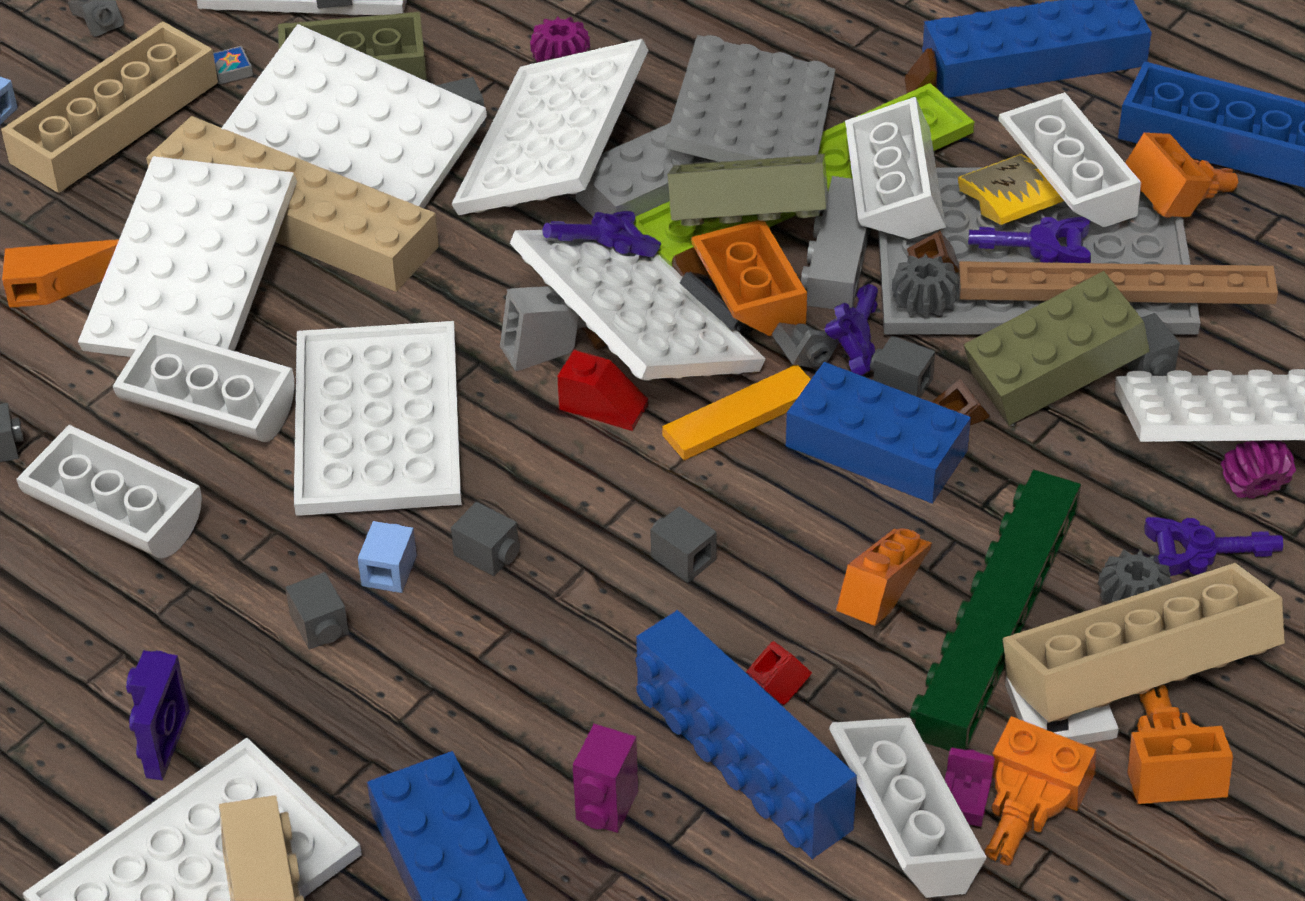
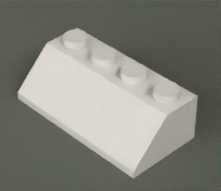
M1065 92L999 114L1001 124L1072 211L1102 227L1138 216L1141 181Z
M916 97L846 120L855 200L860 225L907 239L945 228L930 128Z
M910 718L832 722L829 730L849 768L857 775L856 782L904 873L926 898L966 894L987 857Z

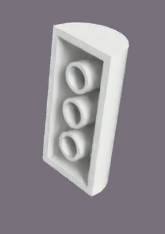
M150 327L113 384V389L117 397L122 400L261 442H268L279 433L289 414L294 394V375L290 367Z
M68 425L16 479L19 488L25 494L157 558H166L181 548L192 533L201 509L202 497L199 485L71 425Z

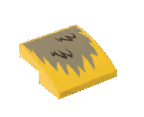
M1023 154L958 177L959 190L978 200L981 215L1000 225L1064 201L1032 160Z

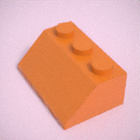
M755 220L691 237L692 245L733 318L768 336H772L779 323L793 325L801 323L806 325L807 291L765 220Z

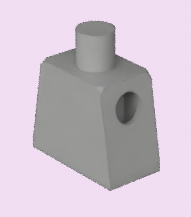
M550 286L507 289L500 348L515 371L523 370L569 354L575 346L577 329L587 327L586 322L573 309L569 308L564 303V299Z

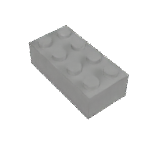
M669 123L602 153L586 190L577 193L576 200L593 217L596 212L613 214L621 211H632L635 216H638L670 201L667 174L673 165L718 161L665 149L664 145L670 126Z

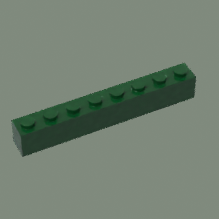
M1033 469L1026 485L1022 483L1018 485L1013 499V507L1015 508L1012 513L1005 512L999 529V536L1001 537L998 542L992 540L985 557V565L987 566L984 572L980 570L976 572L970 590L972 597L970 601L963 600L956 616V625L958 626L955 632L948 631L941 647V656L943 657L940 663L933 662L930 666L925 682L927 690L924 695L917 694L914 699L910 719L915 721V728L924 743L950 751L951 748L968 749L1006 667L1003 638L1023 631L1077 514L1081 489L1080 483Z

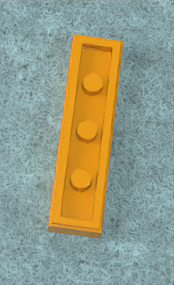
M794 365L663 425L662 436L683 460L689 459L787 413L811 378L798 365Z

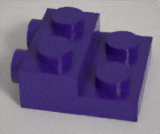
M143 650L137 667L130 669L126 682L127 693L132 695L134 703L130 714L129 727L135 733L137 741L136 756L142 761L145 777L163 781L190 709L178 655L168 654L163 651L152 652Z

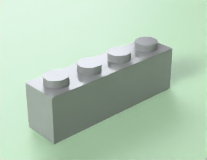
M832 176L826 210H820L819 212L823 213V216H816L813 238H817V240H810L807 263L811 265L810 267H803L801 283L805 290H807V306L834 309L837 305L845 302L852 308L856 298L871 228L860 225L858 220L853 179Z

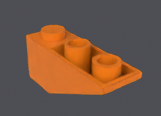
M119 239L5 248L2 281L9 308L48 305L102 282Z
M894 528L848 564L836 611L876 626L891 613L930 551L932 543L921 539L917 532L909 529Z

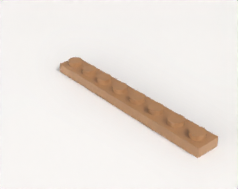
M959 261L958 271L960 300L1047 301L1102 271L1108 275L1128 302L1276 304L1278 296L1274 266Z

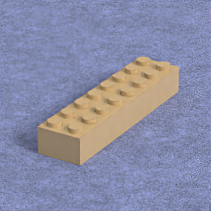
M193 116L188 118L146 157L148 167L152 157L155 156L293 172L297 183L275 242L395 292L439 247L436 213L226 129H221V127Z

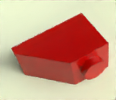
M573 350L557 375L559 410L633 431L648 406V398L611 360Z

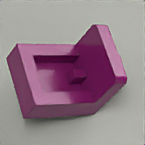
M951 748L944 780L968 824L982 827L992 786L995 758L975 750Z

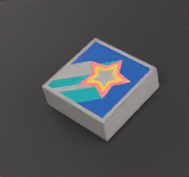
M242 46L213 53L218 84L253 76L252 66Z

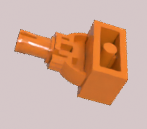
M1144 132L1125 162L1141 181L1140 191L1153 203V209L1158 214L1167 218L1190 217L1197 205L1204 199L1213 198L1217 191L1232 192L1238 185V176L1236 173H1232V169H1214L1208 161L1201 160L1199 162L1198 160H1193L1171 134Z
M1164 684L1156 687L1159 697L1156 696L1154 688H1151L1146 693L1139 694L1147 715L1141 716L1138 719V732L1131 733L1128 776L1137 804L1228 797L1233 754L1223 727H1199L1192 723L1191 717L1187 712L1182 713L1180 721L1179 708L1172 707L1168 696V689Z
M1013 716L1010 717L993 751V757L995 758L993 778H995L997 796L991 808L995 815L1000 816L1002 813V818L989 845L984 850L985 854L994 861H997L1000 854L1002 856L1000 863L1003 865L1012 864L1017 848L1025 833L1030 831L1033 820L1034 831L1041 832L1047 819L1059 814L1066 807L1078 811L1095 775L1096 749Z

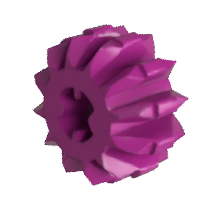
M557 16L556 20L552 21L544 19L542 25L534 26V32L531 35L530 51L536 63L586 52L590 48V37L588 36V31L584 29L583 22H574L572 17L564 20Z
M1255 440L1237 443L1236 449L1228 451L1221 463L1223 468L1222 474L1226 484H1229L1232 492L1240 498L1248 497L1249 499H1254L1258 495L1264 494L1267 496L1273 490H1280L1281 485L1289 483L1292 480V475L1296 472L1295 460L1291 450L1288 449L1282 440Z

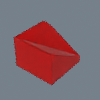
M772 641L746 671L767 693L783 705L792 698L812 674L796 657L775 641Z

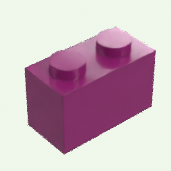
M593 724L573 763L575 814L577 821L583 822L594 829H606L619 833L638 793L637 736Z

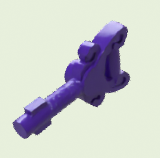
M621 211L613 214L596 212L592 219V224H565L563 221H551V223L544 224L542 231L545 238L559 239L560 241H573V239L596 240L607 247H614L621 254L630 252L653 257L661 246V242L649 235H643L633 224L635 214L632 211Z
M1044 217L1041 219L1040 224H1035L1031 228L1029 233L995 231L993 227H979V230L969 229L968 245H979L981 249H994V246L1028 247L1031 255L1042 263H1091L1090 251L1082 246V239L1089 232L1090 220L1085 217H1074L1057 221L1052 217ZM1066 237V247L1059 244V238Z
M871 284L859 288L856 295L859 299L856 308H850L845 302L837 305L834 308L837 318L827 323L824 328L827 335L834 340L838 339L850 358L849 366L851 371L861 376L870 372L872 355L875 353L874 344L870 342L871 333L867 320L869 315L875 312L877 308L876 297L878 289Z
M1147 517L1145 519V534L1153 542H1157L1159 562L1169 566L1170 577L1181 574L1188 569L1195 575L1205 573L1208 565L1213 564L1216 554L1252 552L1255 557L1272 556L1273 552L1283 551L1282 535H1269L1268 531L1251 532V536L1215 537V533L1211 528L1200 525L1199 521L1195 518H1186L1182 523L1159 517ZM1174 540L1180 541L1186 549L1185 553H1176Z

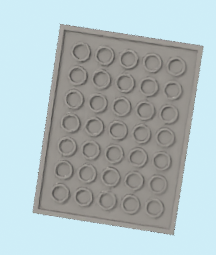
M936 168L946 227L912 239L878 230L884 334H984L1045 302L1024 300H960L959 292H957L953 307L944 309L941 316L933 312L929 313L926 319L923 313L919 312L909 315L907 308H898L892 291V279H894L898 263L907 262L909 259L908 247L941 231L953 246L958 264L959 261L1040 262L1039 259L1031 255L1028 247L994 246V249H981L979 245H968L969 229L979 230V227H993L995 231L1029 233L1031 228L1035 224H1040L1041 219L1044 217H1052L1060 221L1066 218L1083 216L1072 211L1067 203L1063 201L1000 225L981 215L979 201L959 190L958 177L981 168ZM1140 191L1138 216L1107 227H1102L1090 220L1089 232L1082 239V246L1090 251L1091 263L1191 265L1183 217L1167 218L1158 214L1152 207L1153 203ZM1066 237L1059 238V244L1066 247ZM1129 302L1140 317L1156 313L1172 334H1199L1200 317L1197 303Z

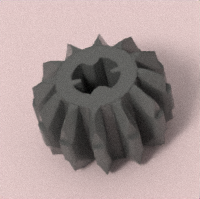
M926 253L919 259L910 255L907 262L898 263L894 279H892L893 297L896 298L898 308H907L909 315L917 312L923 313L925 319L929 313L933 312L941 316L944 309L952 308L953 303L956 301V294L959 292L958 274L955 273L953 264L943 263L941 256L934 259L928 258Z
M1123 549L1119 557L1109 556L1108 561L1105 563V568L1099 574L1098 586H1100L1099 591H1101L1102 604L1106 605L1171 584L1172 579L1170 578L1169 566L1160 564L1158 555L1146 557L1141 549L1136 555H1131Z

